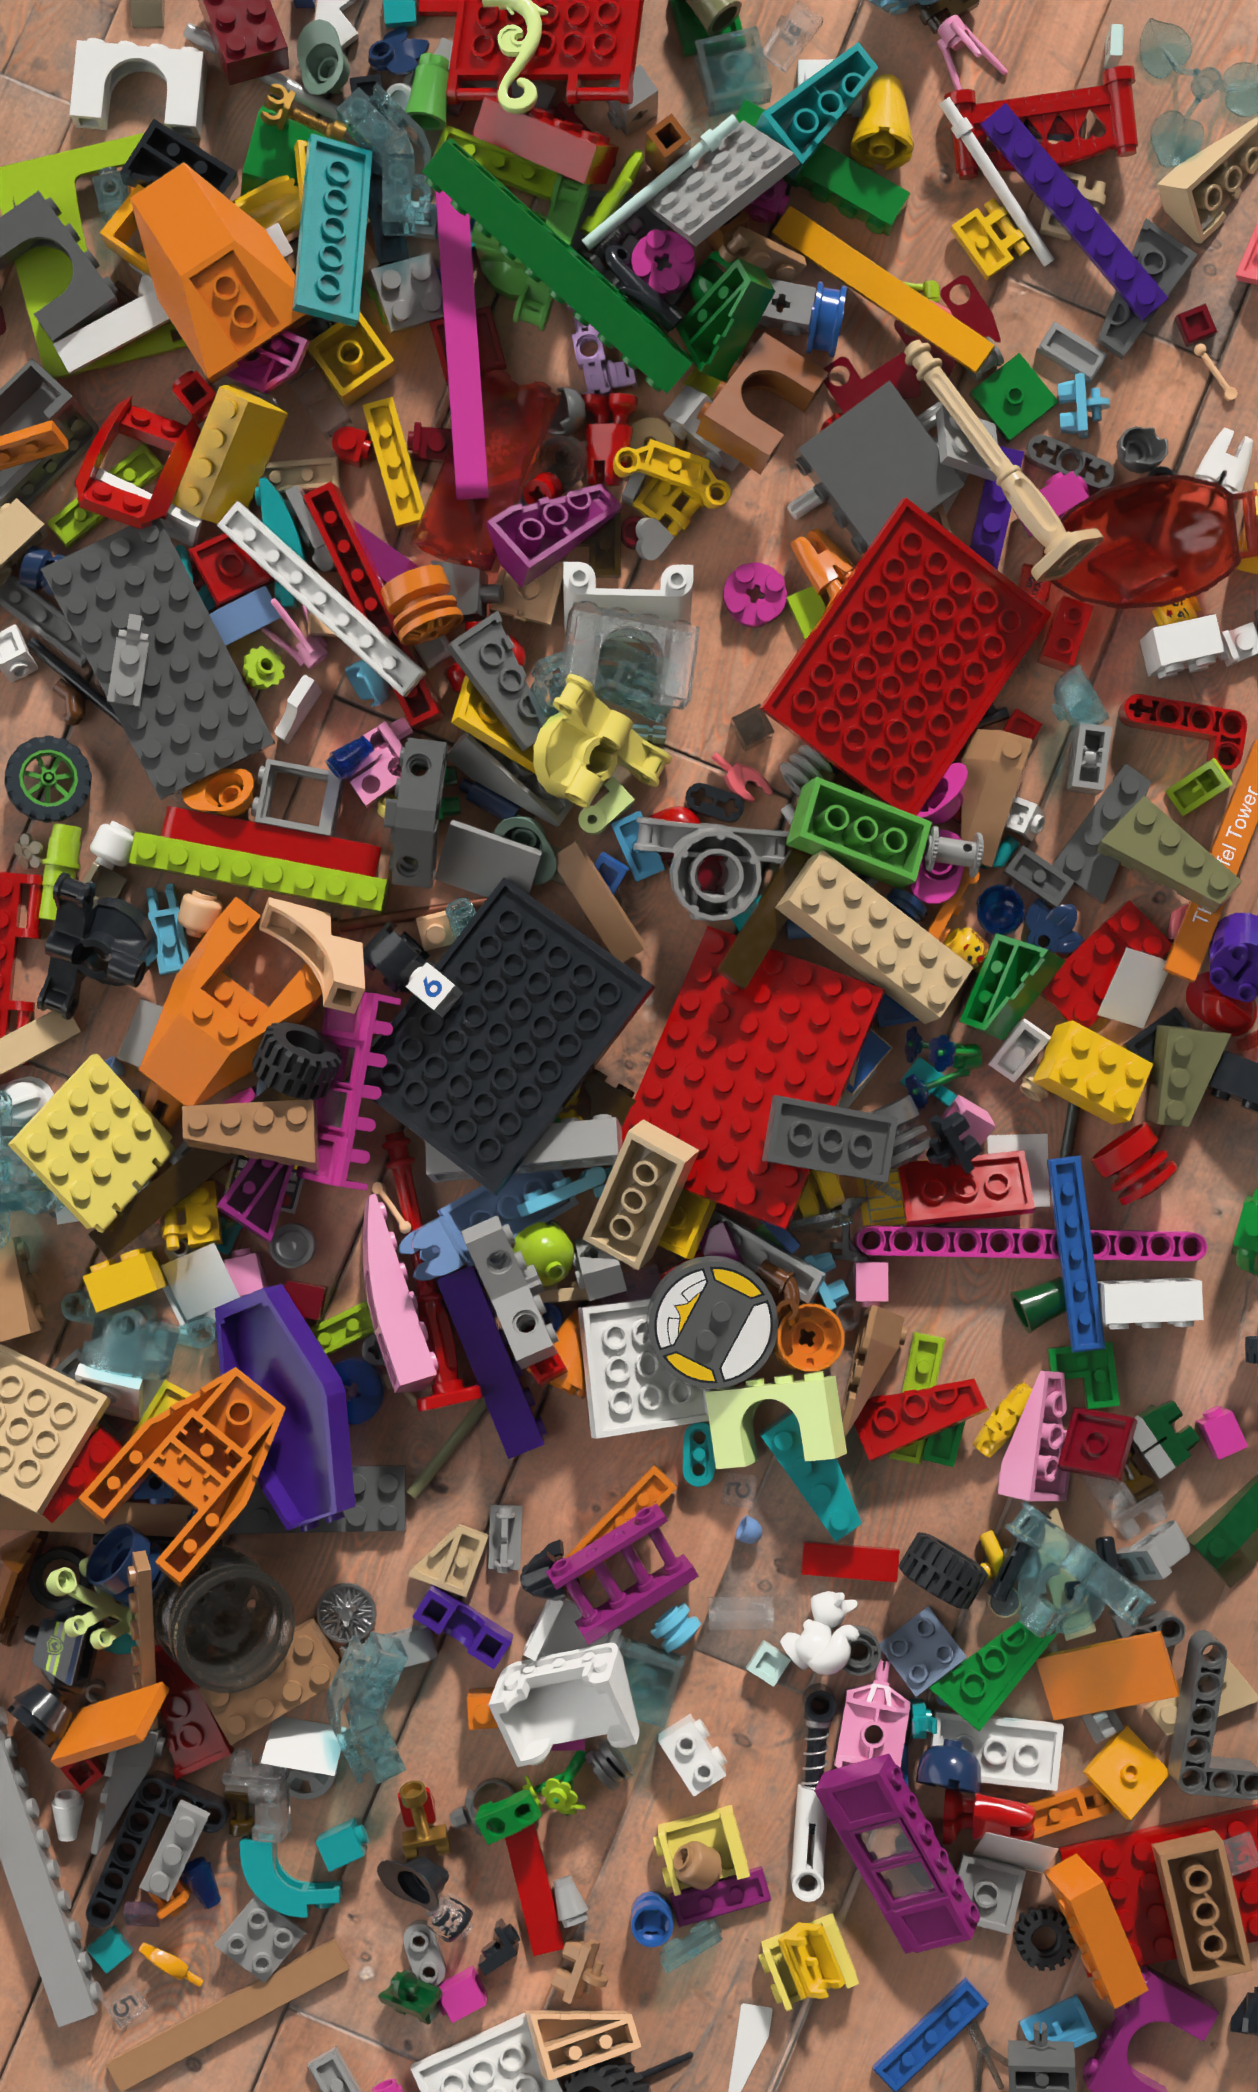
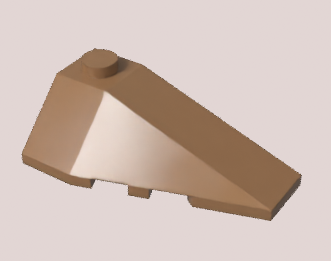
M974 729L967 740L961 758V763L968 770L967 780L961 790L963 795V804L961 806V840L973 842L975 834L977 832L981 833L984 844L981 865L990 868L993 867L1032 751L1033 743L1032 739L1002 730Z
M874 1305L869 1306L863 1311L841 1410L845 1437L898 1350V1346L904 1345L908 1327L903 1326L905 1317Z

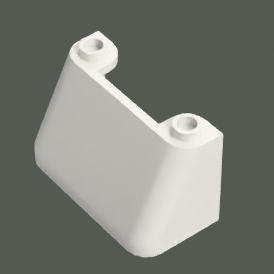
M564 562L565 632L571 639L581 642L681 643L686 640L691 628L694 565H671L662 573L660 590L596 588L595 572L591 566L582 562Z
M605 1643L537 1657L536 1661L528 1659L512 1663L500 1673L488 1704L517 1767L541 1764L547 1758L554 1744L607 1734V1739L611 1746L628 1748L631 1745L637 1744L640 1734L623 1657L618 1646L614 1643Z

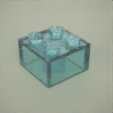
M757 26L695 41L694 59L709 117L737 111L745 99L755 105L770 103L772 84Z
M625 1637L619 1650L623 1657L637 1720L665 1728L686 1656L674 1652L667 1653L665 1649Z

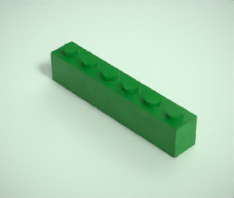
M745 99L735 117L739 123L745 121L755 128L761 114L765 110ZM822 143L794 180L788 174L783 177L784 181L796 188L800 186L809 191L815 200L821 203L829 202L836 206L843 216L850 219L855 217L864 222L871 232L875 234L883 233L887 236L890 235L901 216L910 196V192L824 143Z

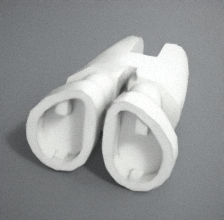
M1223 428L1201 461L1194 475V480L1198 483V486L1181 493L1177 502L1182 510L1192 514H1200L1207 509L1212 491L1217 492L1216 498L1207 511L1206 518L1210 522L1224 527H1229L1234 523L1236 514L1232 505V498H1237L1241 495L1253 450V440L1244 436L1234 456L1226 453L1234 431L1228 428Z

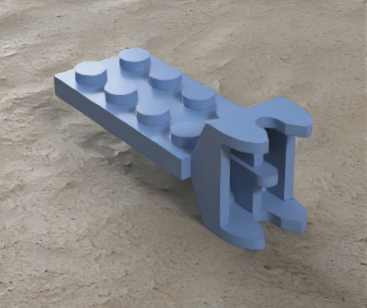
M561 1170L512 1175L497 1196L481 1185L439 1209L437 1212L440 1217L412 1231L401 1241L399 1254L411 1255L420 1251V1258L424 1262L416 1267L412 1277L419 1281L431 1280L451 1273L465 1263L468 1267L475 1265L465 1244L462 1230L498 1215L502 1226L509 1224L515 1238L526 1227L537 1222L547 1223L579 1203L574 1195L521 1218L517 1205L526 1202L524 1195L538 1189H542L543 1194L554 1190L553 1183L565 1178Z

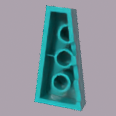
M859 42L765 110L755 126L757 130L795 154L800 164L788 173L792 180L796 178L866 89L878 69V66Z
M791 1409L759 1431L764 1442L835 1542L862 1524L837 1458L805 1461L800 1425Z

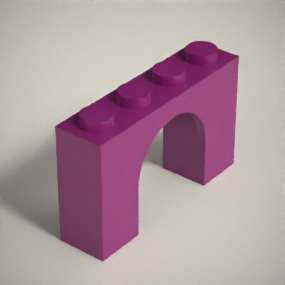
M1143 1966L1141 1973L1149 1990L1115 2009V2019L1110 2028H1105L1101 2033L1098 2041L1099 2048L1094 2057L1090 2056L1084 2064L1082 2073L1088 2089L1093 2092H1168L1165 2086L1138 2072L1128 2064L1127 2049L1133 2034L1148 2023L1161 2021L1171 2023L1204 2042L1219 2015L1214 2004L1150 1966Z

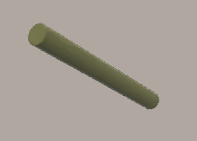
M484 1397L477 1401L409 1487L407 1493L413 1498L417 1499L487 1411L488 1407Z

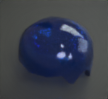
M997 884L988 887L976 901L977 920L984 931L990 935L995 936L997 933L1007 936L1015 933L1024 921L1025 908L1023 900L1010 886Z

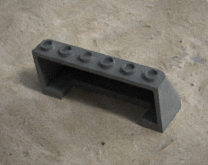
M33 358L0 389V436L53 420L68 439V450L1 470L0 508L6 503L11 504L16 498L26 507H29L91 446L99 431L97 423L75 398Z

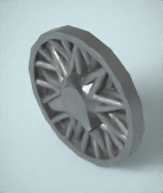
M350 1582L340 1583L329 1588L320 1598L316 1610L317 1622L322 1632L332 1641L343 1644L355 1643L366 1637L373 1628L377 1616L376 1603L371 1594L362 1586Z

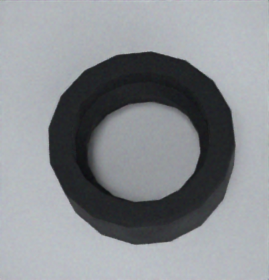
M59 1546L51 1548L38 1557L32 1565L28 1578L30 1592L35 1600L45 1608L57 1611L81 1602L71 1596H54L47 1591L42 1577L47 1565L58 1559L69 1560L79 1570V1563L82 1559L87 1558L86 1554L74 1547ZM79 1570V1585L91 1590L92 1584L89 1583L87 1577H84Z

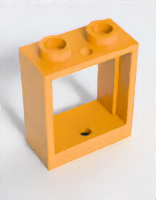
M138 184L104 226L100 234L107 248L151 277L147 259L125 245L138 228L130 197L144 189L143 186Z

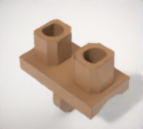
M571 1938L565 1943L562 1957L575 1963L573 1971L571 1972L560 1967L555 1972L551 1982L554 1988L564 1993L562 2001L572 2004L574 1998H581L583 1991L593 1995L596 1987H606L608 1977L601 1973L604 1963L595 1960L600 1942L591 1939L585 1943Z

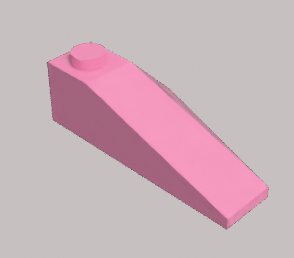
M1040 1371L1002 1460L1001 1471L998 1477V1494L1026 1501H1067L1070 1472L1061 1471L1057 1467L1067 1430L1063 1429L1062 1416L1067 1410L1064 1373Z

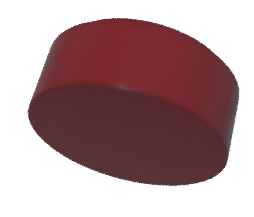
M640 516L628 517L621 524V542L629 549L636 550V544L639 539L635 530L638 521L642 519Z

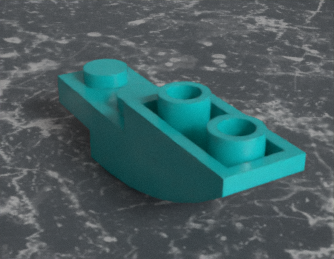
M266 477L259 478L260 487H255L256 504L261 506L262 519L259 520L307 563L304 543L298 525L290 514L285 500ZM275 582L276 600L281 602V606L285 609L299 608L298 600L279 582Z

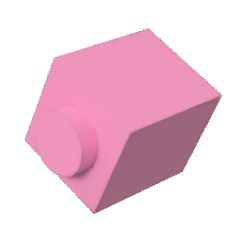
M250 1247L231 1251L233 1258L225 1259L224 1263L239 1296L268 1287L260 1251L251 1253Z
M853 1262V1299L861 1301V1307H869L871 1305L880 1307V1301H888V1262Z

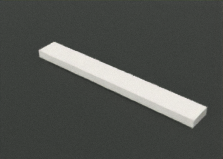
M279 223L265 229L284 259L294 254ZM154 289L55 342L53 345L69 374H73L171 320L159 303Z
M237 501L217 526L403 697H407L426 672L242 503Z

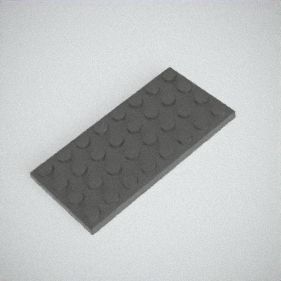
M160 518L152 520L151 526L141 530L128 526L41 568L106 696H108L116 637H118L119 630L127 631L129 614L143 616L142 633L149 634L148 642L150 643L141 706L139 708L115 703L110 704L160 800L275 744Z

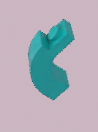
M254 1832L249 1836L241 1838L240 1859L245 1879L254 1894L268 1907L288 1916L307 1918L311 1910V1904H315L317 1908H330L335 1906V1903H340L343 1894L342 1880L305 1882L291 1877L283 1869L277 1854L276 1832Z

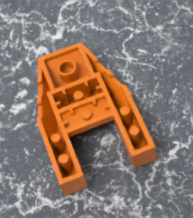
M237 897L232 900L215 920L176 975L139 1068L140 1073L184 1106L200 1105L224 1090L226 1086L253 1072L252 1061L266 1028L271 1026L272 1023L280 1022L303 1025L323 1000L320 983L307 963L302 966L269 1007L223 973L225 968L257 932L261 919L260 914Z
M235 1367L201 1387L199 1391L186 1399L178 1401L166 1411L145 1421L78 1498L80 1504L106 1525L151 1472L198 1510L155 1561L156 1567L182 1588L247 1506L286 1407Z

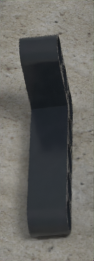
M155 1770L148 1773L137 1788L88 1903L85 1914L89 1924L96 1928H104L111 1924L122 1906L160 1814L173 1817L178 1806L177 1796H187L192 1805L205 1811L208 1808H215L220 1812L221 1819L212 1820L208 1817L202 1830L208 1833L219 1831L225 1824L231 1810L228 1801L218 1794L180 1778L175 1780L173 1775L164 1771ZM151 1782L158 1784L162 1793L160 1795L150 1793L147 1784ZM135 1813H144L148 1817L149 1824H139L135 1819ZM122 1843H131L136 1849V1854L130 1855L124 1852ZM118 1873L121 1875L123 1884L113 1883L110 1880L109 1874ZM105 1903L110 1908V1914L99 1912L96 1904Z

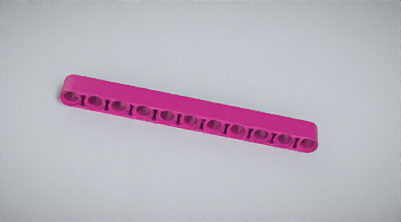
M435 191L456 499L489 498L470 220L468 213L466 216H463L450 204L452 199L444 191L441 194Z
M866 1225L859 1228L854 1237L858 1250L868 1255L1059 1259V1252L1055 1249L1054 1245L1057 1238L1056 1229ZM1090 1229L1091 1237L1096 1235L1101 1242L1099 1250L1093 1253L1094 1260L1198 1261L1207 1252V1242L1204 1237L1198 1233L1188 1231ZM869 1231H874L878 1236V1243L872 1249H866L862 1245V1237ZM899 1232H906L910 1237L908 1247L901 1250L897 1249L894 1245V1237ZM937 1232L941 1236L942 1243L938 1249L930 1250L926 1245V1238L929 1234ZM964 1233H969L973 1237V1246L969 1250L962 1251L958 1246L959 1237ZM996 1234H1002L1005 1238V1246L1000 1251H994L990 1246L991 1238ZM1032 1234L1037 1239V1246L1033 1251L1026 1252L1022 1242L1027 1235ZM1128 1236L1132 1240V1249L1128 1253L1123 1254L1119 1250V1241L1123 1237ZM1156 1237H1160L1164 1241V1249L1159 1254H1154L1151 1250V1242ZM1193 1238L1196 1242V1249L1192 1254L1187 1255L1183 1251V1243L1186 1239Z

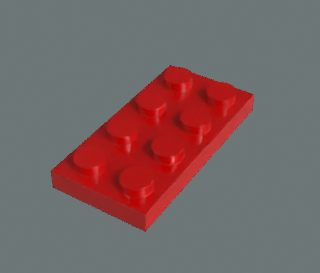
M1025 1150L977 1155L971 1160L975 1169L968 1174L964 1173L960 1165L950 1164V1166L943 1168L941 1164H931L928 1160L909 1162L898 1167L897 1172L906 1227L1033 1214L1035 1204Z

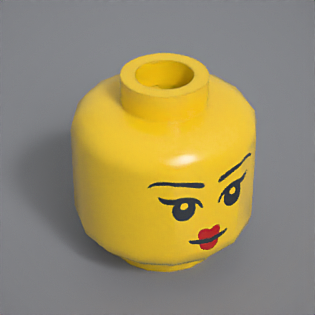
M1179 588L1158 598L1155 601V609L1151 611L1159 627L1198 618L1196 613L1202 611L1194 593L1188 596L1185 590Z

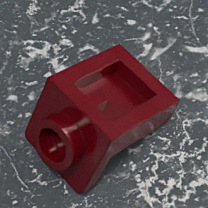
M415 422L414 431L408 432L407 448L412 451L414 460L453 464L452 429L422 427L421 422Z

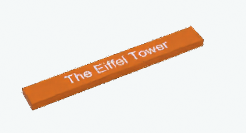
M1255 739L1251 745L1209 851L1235 875L1238 873L1258 822V739ZM1192 901L1189 902L1163 971L1191 983L1196 980L1225 903L1215 913H1212Z

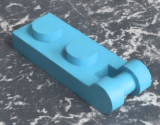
M594 1166L581 1172L577 1181L572 1182L571 1178L567 1177L553 1183L554 1190L543 1194L542 1189H538L524 1195L526 1202L517 1205L521 1218L601 1185L606 1180V1171L600 1166Z

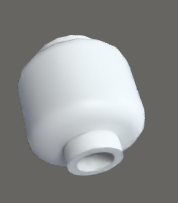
M111 821L110 825L102 824L90 845V851L97 856L95 862L110 870H113L115 865L119 867L127 866L135 832L114 821Z

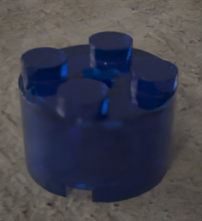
M360 1356L348 1357L338 1361L333 1366L341 1377L346 1391L348 1424H361L372 1418L382 1407L386 1399L387 1386L383 1378V1372L379 1366L366 1362L364 1357ZM353 1383H356L358 1385L357 1391L361 1395L356 1394L354 1397H351L346 1386L350 1387Z

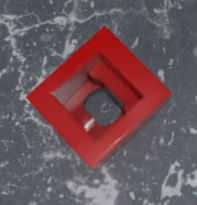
M96 1756L63 1766L60 1769L81 1794L104 1775L106 1767ZM85 1762L91 1768L87 1772L81 1769V1765Z

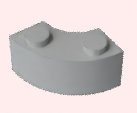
M686 385L663 414L672 424L669 427L670 431L681 440L686 438L705 454L704 458L710 460L709 464L714 468L719 469L720 466H723L733 472L740 461L696 434L700 424V420L697 419L698 413L706 402L711 404L713 401L706 394Z

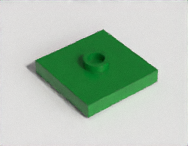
M1020 353L1015 355L969 393V396L989 421L996 424V429L1007 443L1016 438L1059 402Z

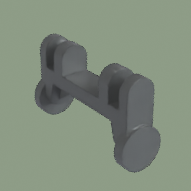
M849 1197L842 1204V1210H830V1216L842 1217V1242H830V1248L842 1249V1254L831 1255L833 1260L866 1262L869 1261V1256H862V1253L857 1250L850 1240V1218L856 1209L862 1205V1202H868V1197Z

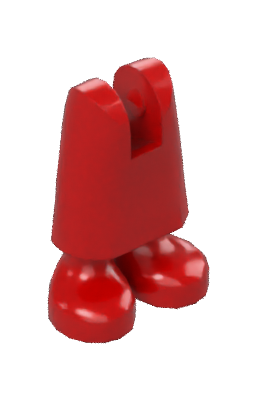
M611 393L609 397L599 394H582L586 410L591 412L594 417V424L585 425L588 485L603 484L605 478L607 485L620 486L623 478L618 477L614 473L613 460L620 449L630 447L633 427L628 426L629 417L638 406V398L624 393ZM613 413V424H610V419ZM621 462V465L626 468L627 463Z
M946 1788L942 1844L952 1845L956 1841L959 1832L965 1829H972L973 1840H981L986 1832L1023 1841L1033 1840L1035 1832L1033 1825L1035 1821L1034 1807L1025 1803L975 1793V1797L965 1796L954 1789Z

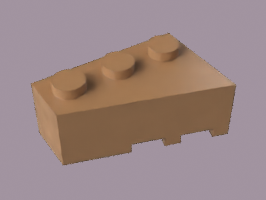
M20 1236L0 1241V1342L45 1329L44 1322H47L45 1307L42 1303H38L35 1292L39 1290L36 1275L33 1272L30 1273L27 1260H30V1252L26 1242H22Z

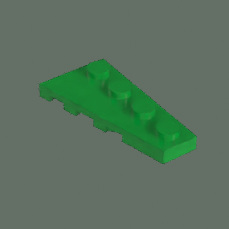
M1032 1609L928 1689L980 1732L1060 1630L1037 1610Z

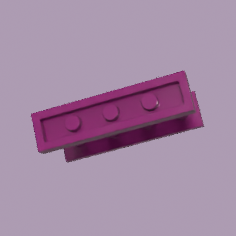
M657 1504L641 1509L632 1519L572 1556L558 1560L553 1564L552 1568L546 1571L556 1590L564 1585L566 1586L582 1614L581 1618L574 1622L588 1645L699 1577L695 1568L684 1554L679 1557L674 1555L659 1527L666 1523L668 1519ZM646 1534H649L665 1563L663 1567L652 1574L647 1573L632 1546L633 1542ZM619 1551L623 1554L637 1579L636 1584L624 1591H620L604 1560ZM591 1568L594 1569L609 1596V1600L597 1608L592 1607L576 1579Z

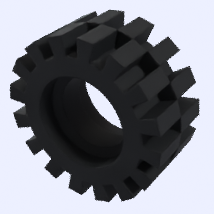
M1038 1905L1039 1909L1034 1910L1032 1906L1028 1908L1030 1913L1025 1915L1022 1912L1019 1916L1021 1919L1020 1923L1016 1921L1014 1925L1016 1932H1013L1015 1945L1022 1959L1026 1960L1030 1967L1034 1968V1966H1037L1039 1971H1045V1967H1048L1050 1971L1056 1970L1054 1965L1059 1963L1060 1967L1064 1966V1959L1068 1958L1070 1960L1072 1957L1070 1950L1075 1949V1942L1069 1931L1070 1927L1064 1915L1060 1911L1057 1912L1054 1907L1049 1906V1909H1046L1044 1905ZM1040 1927L1052 1928L1056 1932L1055 1943L1048 1949L1035 1947L1032 1943L1033 1933Z

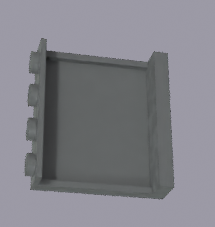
M890 380L799 447L794 453L796 458L794 463L803 476L808 475L815 484L813 487L814 492L822 502L827 501L834 510L832 512L834 520L841 528H847L853 537L851 542L860 554L867 551L901 499L907 497L924 512L929 513L965 486L952 467L940 464L938 446Z

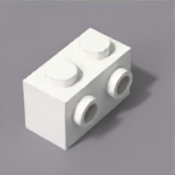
M689 1714L659 1733L658 1742L694 1797L726 1776L724 1765L727 1764V1760L719 1747L712 1748L706 1739L710 1734L702 1720L698 1719L695 1721L692 1715Z

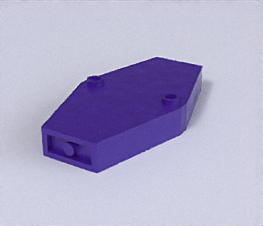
M282 1284L259 1289L214 1308L220 1376L237 1367L286 1407L257 1479L258 1484L284 1527L288 1531L300 1526L301 1532H305L319 1527V1519L325 1518L327 1524L344 1518L343 1511L356 1505L346 1391L338 1372Z

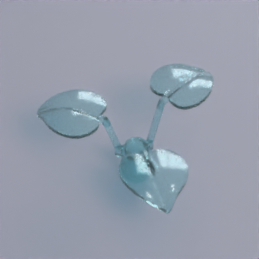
M1153 18L1147 21L1141 34L1139 48L1140 59L1144 69L1151 76L1158 79L1166 78L1173 70L1177 74L1194 77L1191 83V91L1195 99L1185 116L1178 111H1167L1155 120L1151 129V144L1160 165L1165 168L1175 167L1194 156L1203 143V125L1199 121L1190 119L1202 99L1210 98L1219 90L1221 93H1227L1225 104L1233 114L1240 117H1250L1258 113V65L1249 62L1236 63L1225 71L1224 80H1222L1220 71L1214 67H1206L1201 71L1198 68L1194 70L1180 68L1179 66L1185 64L1192 53V42L1189 35L1177 25L1161 22Z

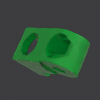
M526 1789L496 1803L490 1801L480 1805L474 1821L486 1843L490 1845L533 1824L541 1817L542 1812L530 1790Z

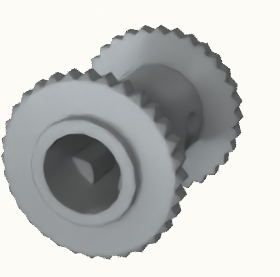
M937 826L932 827L924 852L926 870L932 871L935 862L969 867V875L974 878L978 874L983 860V835L977 832L973 842L939 837V828Z

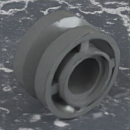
M853 1625L859 1632V1638L857 1641L851 1640V1647L854 1644L861 1643L866 1646V1651L860 1657H852L850 1655V1659L843 1670L855 1676H862L871 1673L878 1666L881 1659V1647L870 1629L860 1625Z

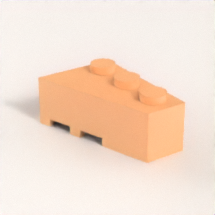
M524 2011L542 2076L548 2081L641 2048L633 2016L626 2011Z

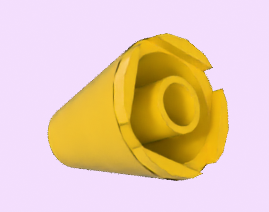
M883 74L872 81L851 139V156L857 163L867 168L874 169L875 164L885 165V170L903 166L912 157L914 143L903 84L900 79L892 74Z

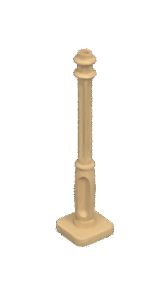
M920 340L913 341L904 350L906 365L916 368L918 371L916 374L917 380L925 381L995 474L997 486L1002 488L1004 495L1020 520L1045 547L1044 553L1046 555L1032 568V576L1037 582L1056 580L1066 576L1104 540L1103 535L1096 528L1066 532L1046 498L1021 472V468L1010 462L941 369L942 360L933 358L929 353L931 350L930 344L921 343Z

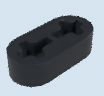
M705 783L693 784L686 792V805L695 813L724 823L736 822L743 814V801L734 793ZM699 790L705 791L704 797L714 801L713 804L702 802L700 806L694 805L695 799L690 796L692 793L697 794ZM729 800H733L735 802L734 807L739 809L738 813L732 812L730 817L725 816V810L715 806L717 802L727 804Z

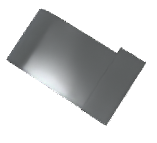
M1121 1607L1109 1611L1119 1639L1132 1637L1137 1632H1144L1146 1634L1161 1631L1163 1623L1169 1620L1174 1621L1175 1626L1171 1633L1162 1634L1166 1648L1178 1644L1185 1637L1186 1629L1184 1623L1171 1611H1157L1132 1622L1129 1621L1127 1613Z

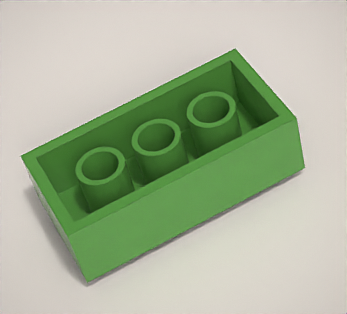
M815 777L802 786L786 845L811 855L824 850L847 869L902 889L917 879L932 822L822 778Z

